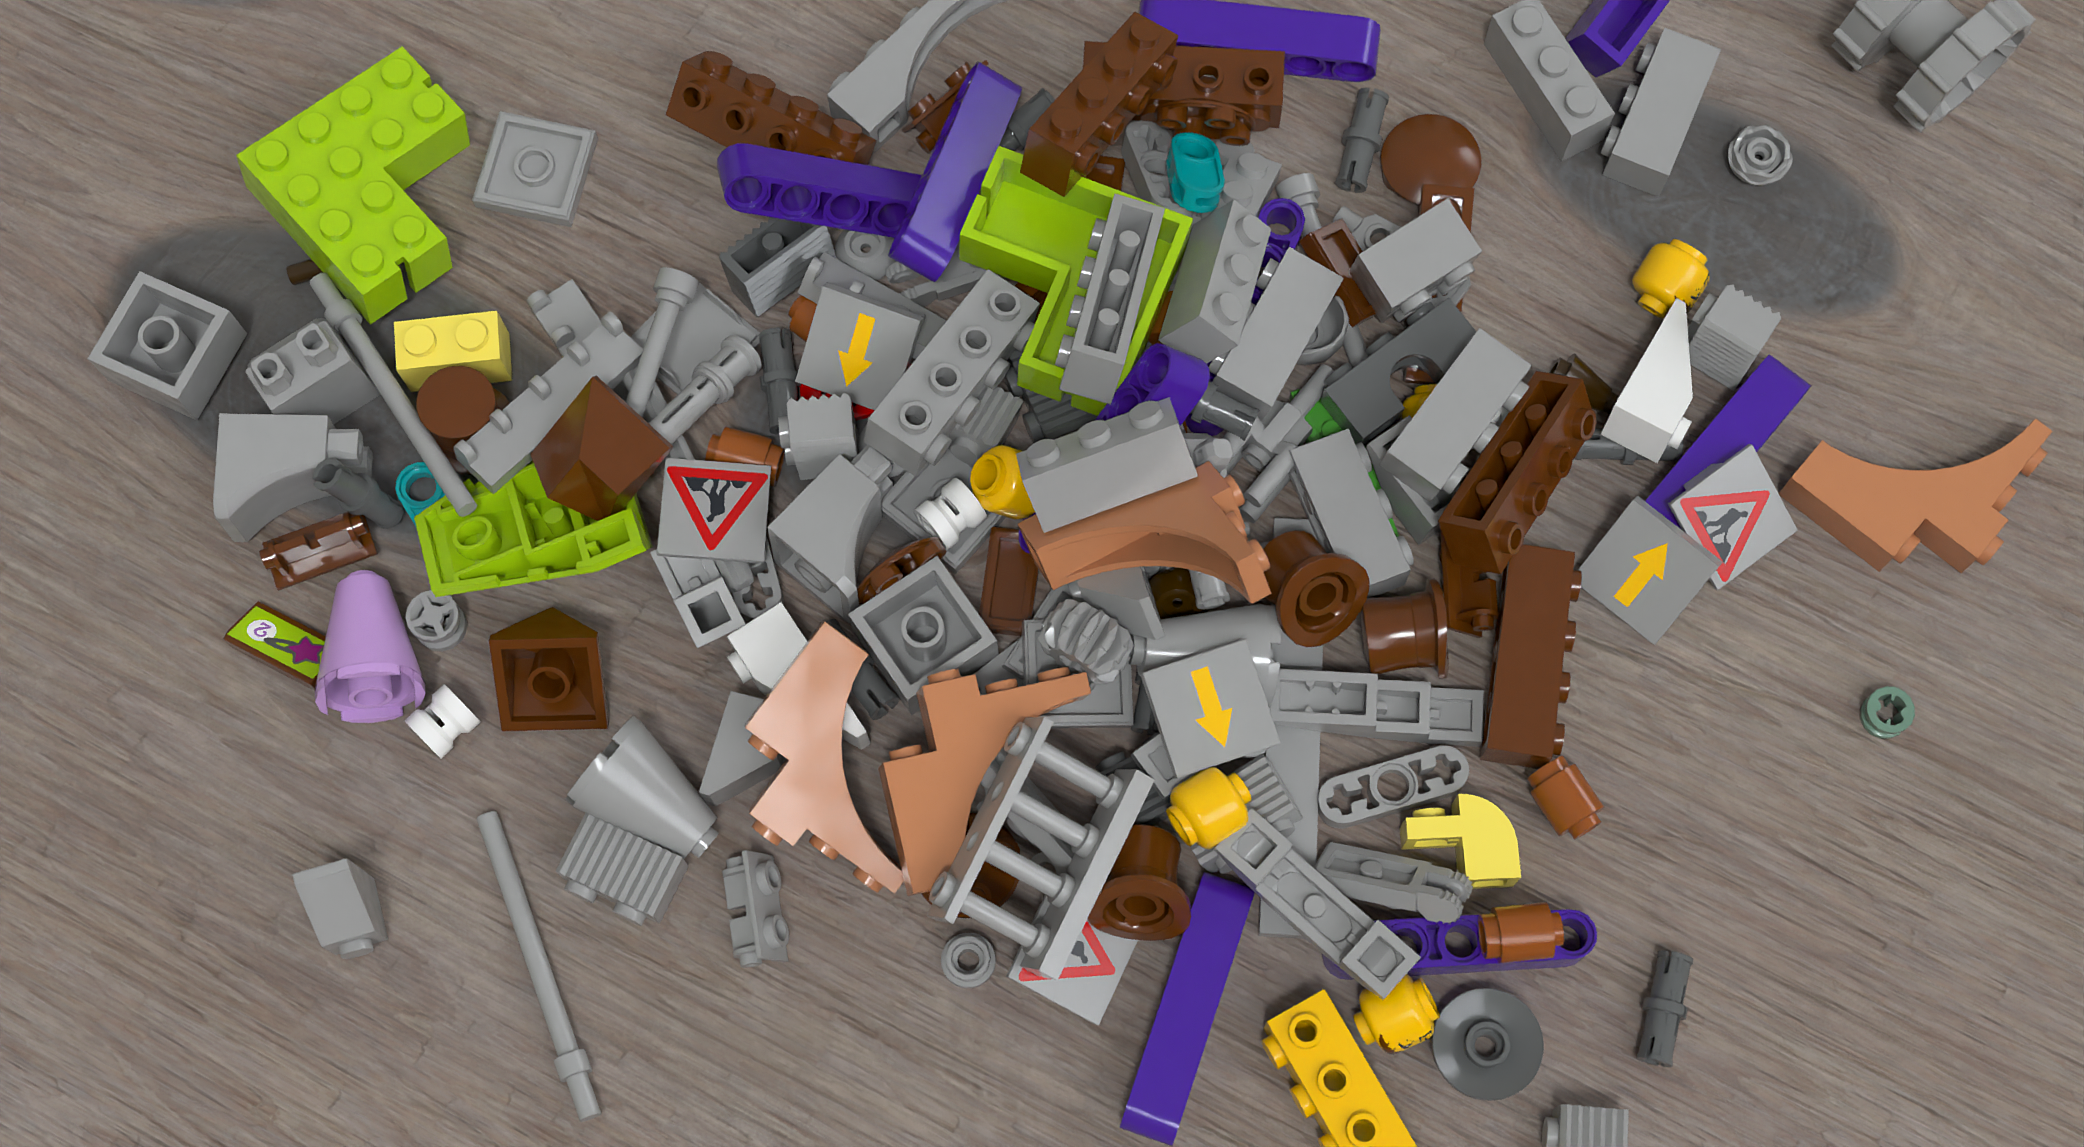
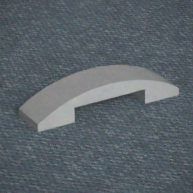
M1251 808L1248 811V823L1221 841L1214 851L1266 904L1300 935L1353 979L1384 1000L1421 957L1379 920L1374 922L1292 850L1293 844Z

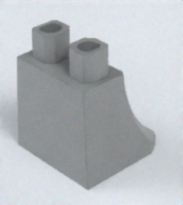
M324 318L314 319L252 358L246 369L248 379L271 414L328 415L332 423L335 424L381 395L343 335H340Z
M219 413L213 493L215 519L234 542H248L265 525L279 515L306 502L332 496L314 485L317 481L313 480V473L320 462L327 458H335L354 473H365L372 477L373 452L370 447H363V435L359 429H336L328 415Z
M868 444L851 462L839 454L767 527L775 564L848 623H850L848 614L859 607L857 588L861 560L872 533L882 520L881 499L893 487V482L887 476L892 471L891 463Z

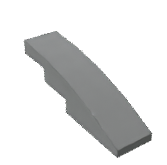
M1279 669L1276 692L1269 707L1275 725L1406 742L1481 747L1484 690L1431 688V682L1378 679V674Z

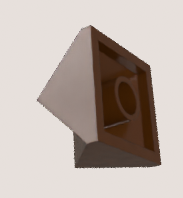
M596 375L588 381L530 455L547 498L599 521L621 512L674 446Z
M550 607L490 635L489 647L502 731L608 729L609 719L597 631L556 608Z

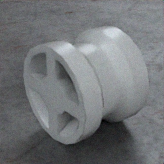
M431 590L425 591L413 598L407 607V626L426 648L432 651L443 652L453 649L464 638L467 630L466 616L450 595L435 597ZM444 617H446V622H445V624L442 626V622H443V620H444Z

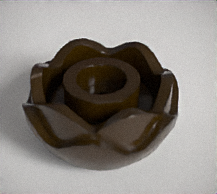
M1169 568L1150 579L1149 584L1160 620L1208 612L1209 609H1198L1196 607V598L1189 569ZM1179 598L1182 600V603L1175 604L1173 600Z

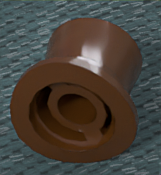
M465 366L446 367L430 375L421 386L416 400L419 419L430 431L456 473L460 475L472 474L457 460L454 446L462 439L464 441L469 440L490 421L489 415L496 409L502 411L510 404L501 392L492 387L486 376L473 368Z
M1305 531L1285 532L1275 537L1263 548L1270 564V569L1263 573L1271 591V594L1264 598L1276 606L1277 621L1283 633L1295 644L1304 647H1319L1338 637L1352 624L1367 600L1370 581L1366 569L1357 561L1343 554L1327 553L1319 541L1312 534Z
M1435 578L1427 579L1426 591L1399 597L1367 598L1361 610V626L1369 672L1379 675L1407 668L1436 667L1439 679L1447 678L1449 672L1446 605L1438 581Z
M1149 825L1132 826L1089 914L1088 921L1093 927L1113 936L1145 941L1171 939L1185 932L1190 925L1191 907L1187 895L1177 885L1181 846L1176 837L1158 827Z

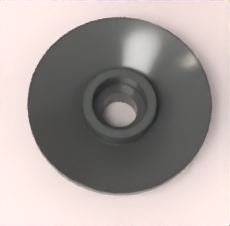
M1481 988L1460 994L1444 1007L1440 1013V1018L1436 1020L1434 1025L1432 1052L1438 1070L1454 1089L1474 1099L1495 1101L1517 1094L1534 1079L1542 1062L1544 1041L1536 1017L1521 1000L1501 990ZM1487 1037L1493 1042L1494 1053L1492 1056L1484 1057L1476 1051L1475 1042L1477 1038Z

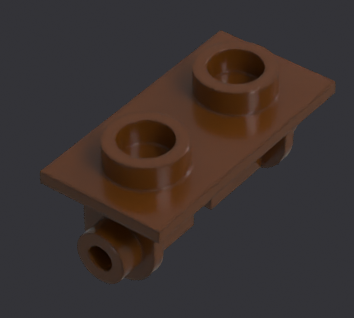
M987 60L982 62L986 66L989 64ZM967 62L944 80L950 89L937 100L929 93L907 111L913 120L901 130L905 133L915 127L920 133L916 137V141L926 153H930L934 149L958 91L972 69Z
M349 512L263 542L264 549L259 550L265 568L267 570L271 569L278 591L378 554L366 517L362 514L352 515Z
M1441 531L1440 561L1443 567L1447 629L1481 638L1483 637L1482 631L1494 629V620L1499 618L1496 580L1489 578L1480 581L1479 574L1486 573L1487 571L1454 564Z

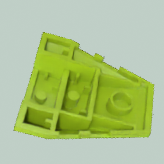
M533 460L494 494L480 481L475 484L470 479L463 482L477 504L475 511L467 516L460 517L445 495L414 517L431 591L435 597L597 572L653 547L636 494L621 512L596 521L547 498Z

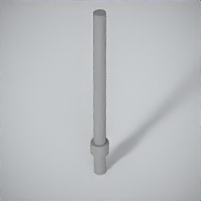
M327 273L317 274L311 279L310 286L326 309L324 313L325 319L340 335H343L460 517L471 514L477 508L476 502L430 431L419 419L414 406L360 325L362 317L351 300L342 297Z
M497 811L486 812L476 819L558 1056L554 1060L560 1082H567L580 1122L591 1120L601 1115V1111L588 1076L592 1072L586 1050L579 1049L498 813Z

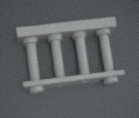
M1026 717L1023 722L1017 723L1009 733L1004 745V750L1008 753L949 871L943 872L935 881L929 895V901L932 902V905L926 916L935 921L954 924L959 912H962L1023 945V952L1026 954L1020 967L1037 976L1058 980L1155 780L1137 769H1116L1114 774L1106 777L1045 742L1054 723L1046 717ZM1034 761L1096 796V803L1099 805L1090 823L1082 826L1020 791ZM1009 811L1072 845V852L1075 854L1066 873H1061L1058 876L995 841ZM984 861L1048 895L1047 900L1050 905L1041 923L1033 926L970 891Z

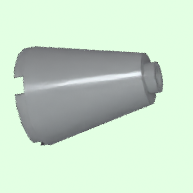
M1256 604L1161 619L1165 637L1157 640L1130 634L1135 646L1129 655L1130 660L1128 662L1130 665H1137L1139 676H1141L1140 673L1247 639L1268 706H1271L1276 692L1280 662H1273V644H1281L1280 624L1277 621L1275 606Z
M632 716L613 736L612 739L614 741L602 753L600 752L580 776L565 800L574 808L630 832L672 853L678 854L683 859L690 852L699 858L719 834V832L711 827L716 821L717 816L643 722Z

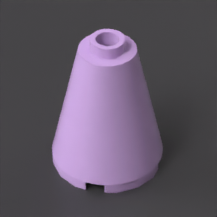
M359 570L349 574L336 587L315 686V703L319 710L328 715L327 707L340 711L341 720L346 722L375 723L393 720L403 716V706L410 704L414 700L415 709L422 704L426 694L425 682L389 581L373 571Z

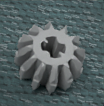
M1065 599L1064 602L1058 604L1053 612L1049 613L1042 625L1043 630L1038 637L1045 654L1054 658L1056 664L1069 667L1070 673L1079 674L1086 672L1088 681L1092 680L1097 684L1113 682L1118 673L1124 670L1130 660L1129 655L1135 646L1128 630L1119 626L1116 619L1104 614L1103 610L1091 607L1087 602H1078L1075 599Z

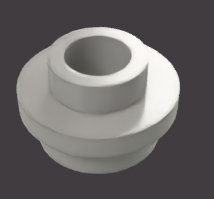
M963 933L953 937L945 945L941 955V965L945 976L954 985L961 988H976L983 985L992 976L996 965V957L992 945L984 937L975 933ZM966 952L975 953L979 958L978 966L971 971L961 969L958 965V960L962 954Z

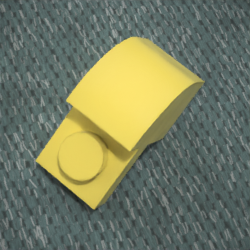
M1458 794L1451 804L1452 816H1445V809L1425 808L1413 811L1412 818H1405L1400 827L1401 850L1455 847L1457 870L1459 873H1464L1467 877L1469 876L1468 879L1472 881L1471 886H1473V889L1513 887L1521 878L1519 849L1515 830L1507 816L1490 801L1475 795Z

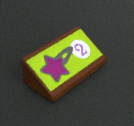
M258 601L227 631L223 640L233 649L315 691L326 636Z

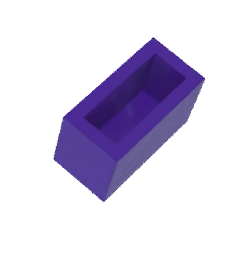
M1593 0L1565 39L1584 68L1597 78L1623 65L1670 0Z

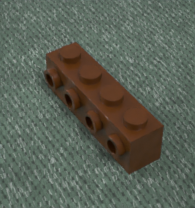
M1134 12L1029 128L1020 173L1065 197L1083 175L1087 176L1092 171L1098 158L1106 148L1118 141L1124 128L1132 118L1143 112L1151 96L1158 88L1165 86L1169 82L1178 64V59L1173 57L1178 35Z
M1084 42L1083 68L1107 42ZM1175 46L1173 57L1178 59V64L1171 79L1165 86L1158 88L1151 96L1143 112L1138 116L1135 115L1131 120L1156 123L1154 113L1158 106L1180 99L1205 98L1226 102L1248 112L1256 121L1253 132L1264 131L1268 128H1279L1283 106L1285 51Z
M705 51L682 61L665 114L666 116L725 147L737 143L752 144L868 165L877 140L862 133V128L858 124L847 119H835L821 112L819 106L814 101L802 96H791L775 88L776 84L773 80L760 74H749L733 66V61L724 54Z
M1540 371L1534 373L1527 384L1529 386L1528 390L1514 409L1507 414L1438 520L1454 564L1501 575L1511 557L1520 551L1524 537L1535 519L1544 513L1549 497L1561 478H1565L1568 475L1572 461L1584 442L1589 440L1594 433L1596 414L1591 408L1583 379Z
M1522 544L1520 551L1511 557L1502 572L1498 600L1499 618L1496 620L1480 751V760L1540 769L1551 761L1553 755L1560 756L1565 725L1563 723H1556L1558 704H1566L1571 679L1570 672L1562 671L1564 652H1572L1576 635V621L1568 620L1570 601L1577 602L1582 580V572L1573 570L1575 552Z

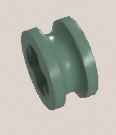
M1885 686L1877 689L1863 701L1860 708V720L1863 727L1871 735L1881 739H1890L1898 736L1912 724L1915 717V706L1911 697L1897 687ZM1879 701H1884V707L1892 703L1897 708L1898 713L1893 717L1896 725H1891L1890 718L1882 722L1877 717L1876 712L1881 709Z

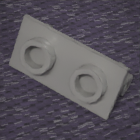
M744 850L742 851V856L727 859V869L722 871L728 910L746 907L747 916L729 920L733 956L740 959L741 968L759 966L762 964V959L783 963L788 962L786 945L789 941V930L781 913L779 899L781 875L779 869L774 863L772 855Z

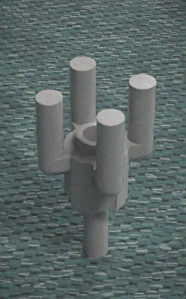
M1325 364L1318 368L1290 403L1276 400L1262 422L1257 416L1245 441L1230 432H1227L1222 438L1230 442L1233 457L1226 467L1227 475L1242 457L1249 465L1262 472L1244 493L1247 500L1239 509L1241 516L1250 523H1255L1291 480L1288 473L1294 467V463L1289 451L1300 447L1313 432L1312 427L1305 420V416L1322 397L1324 389L1328 387L1324 381L1334 372L1332 368Z

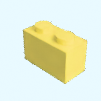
M498 311L394 322L396 371L410 392L419 391L430 375L450 366L473 368L486 376L490 383L512 381L510 335Z

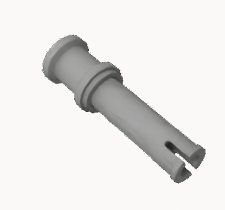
M730 335L726 337L721 343V350L709 362L703 361L694 368L692 382L669 402L649 424L672 445L713 404L727 402L732 398L734 387L746 376L751 377L760 370L762 365L757 351L751 344L739 336Z

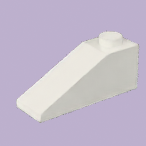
M1677 298L1614 405L1601 433L1602 436L1655 463L1659 462L1667 445L1678 449L1692 421L1683 417L1693 398L1686 303Z
M781 602L727 636L734 650L732 654L727 656V659L743 684L752 679L760 692L767 696L807 643V640ZM846 703L842 724V739L862 750L870 745L867 731L849 704Z

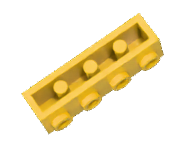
M1325 989L1266 1022L1263 1029L1267 1037L1261 1040L1264 1050L1277 1070L1285 1066L1296 1085L1290 1088L1289 1091L1304 1118L1307 1119L1312 1115L1315 1117L1324 1133L1323 1136L1318 1138L1320 1147H1417Z

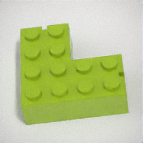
M403 46L236 155L248 190L322 272L329 275L334 285L347 299L352 301L356 309L370 325L408 299L402 272L398 267L402 262L405 264L409 286L415 293L453 268L447 237L403 190L470 146L466 116L463 110L437 83L432 86L430 75Z
M998 146L981 184V195L977 194L960 232L959 260L985 270L989 269L998 275L1048 293L1019 360L1017 386L1061 402L1064 393L1072 396V407L1098 416L1107 403L1059 390L1065 368L1055 366L1063 335L1074 337L1076 328L1066 326L1074 296L1085 297L1087 289L1077 287L1085 256L1095 258L1097 251L1088 249L1096 218L1106 221L1114 194L1149 204L1153 203L1081 177L1068 194L1063 197L1020 173L1023 154ZM1165 208L1125 364L1116 390L1145 350L1189 241L1193 218Z

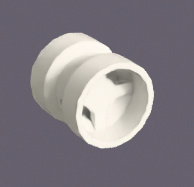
M953 478L942 487L941 495L934 501L925 500L913 510L917 520L930 537L941 538L946 551L959 541V534L967 527L976 528L987 519V514L980 502L968 487L957 478Z
M445 684L432 694L431 704L424 710H415L404 720L441 759L453 748V740L461 733H470L480 723V720ZM441 719L445 725L440 727L436 722Z

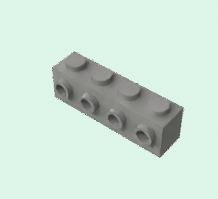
M1114 194L1106 221L1096 218L1088 249L1097 251L1095 258L1085 256L1077 287L1087 290L1085 297L1074 296L1066 326L1076 328L1074 337L1063 335L1055 366L1065 368L1059 390L1111 405L1125 364L1165 208Z
M988 269L868 418L863 442L915 477L927 462L933 466L936 465L952 441L948 437L950 432L957 424L964 428L972 420L981 405V401L977 398L986 386L994 390L1000 384L1011 365L1007 360L1015 349L1023 353L1034 328V321L1040 303Z

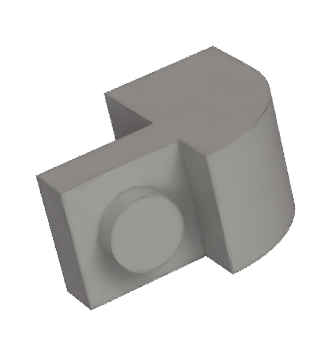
M657 549L650 552L697 648L746 625L713 560L657 556Z

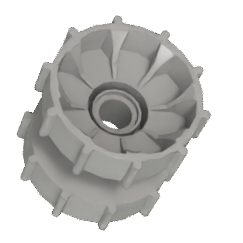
M1858 0L1840 27L1833 32L1836 41L1831 46L1857 72L1864 66L1870 65L1873 62L1877 63L1884 55L1897 47L1918 70L1896 94L1898 102L1893 107L1921 133L1926 127L1936 122L1939 123L1963 101L1971 97L2000 66L2005 64L2022 41L2030 35L2031 25L2036 19L2016 0L1990 1L1970 19L1963 15L1949 0Z

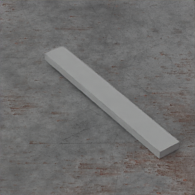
M1274 518L1273 539L1285 532L1295 530L1305 531L1316 538L1308 519ZM1280 627L1281 644H1273V662H1280L1279 669L1322 671L1323 645L1319 647L1297 645L1283 633ZM1275 725L1281 744L1269 747L1265 752V757L1272 763L1303 816L1300 821L1293 823L1295 831L1286 839L1293 844L1292 850L1314 868L1317 862L1320 732ZM1260 898L1258 936L1305 939Z

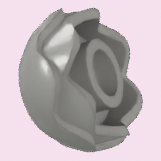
M1766 125L1744 128L1731 141L1728 149V162L1733 173L1741 181L1754 186H1765L1779 181L1789 170L1793 160L1788 140L1782 133ZM1755 155H1761L1763 160L1756 159Z
M844 229L835 244V255L838 260L876 281L886 275L885 269L889 265L897 262L888 257L894 240L892 237ZM863 247L870 248V251L867 253H864L861 250Z

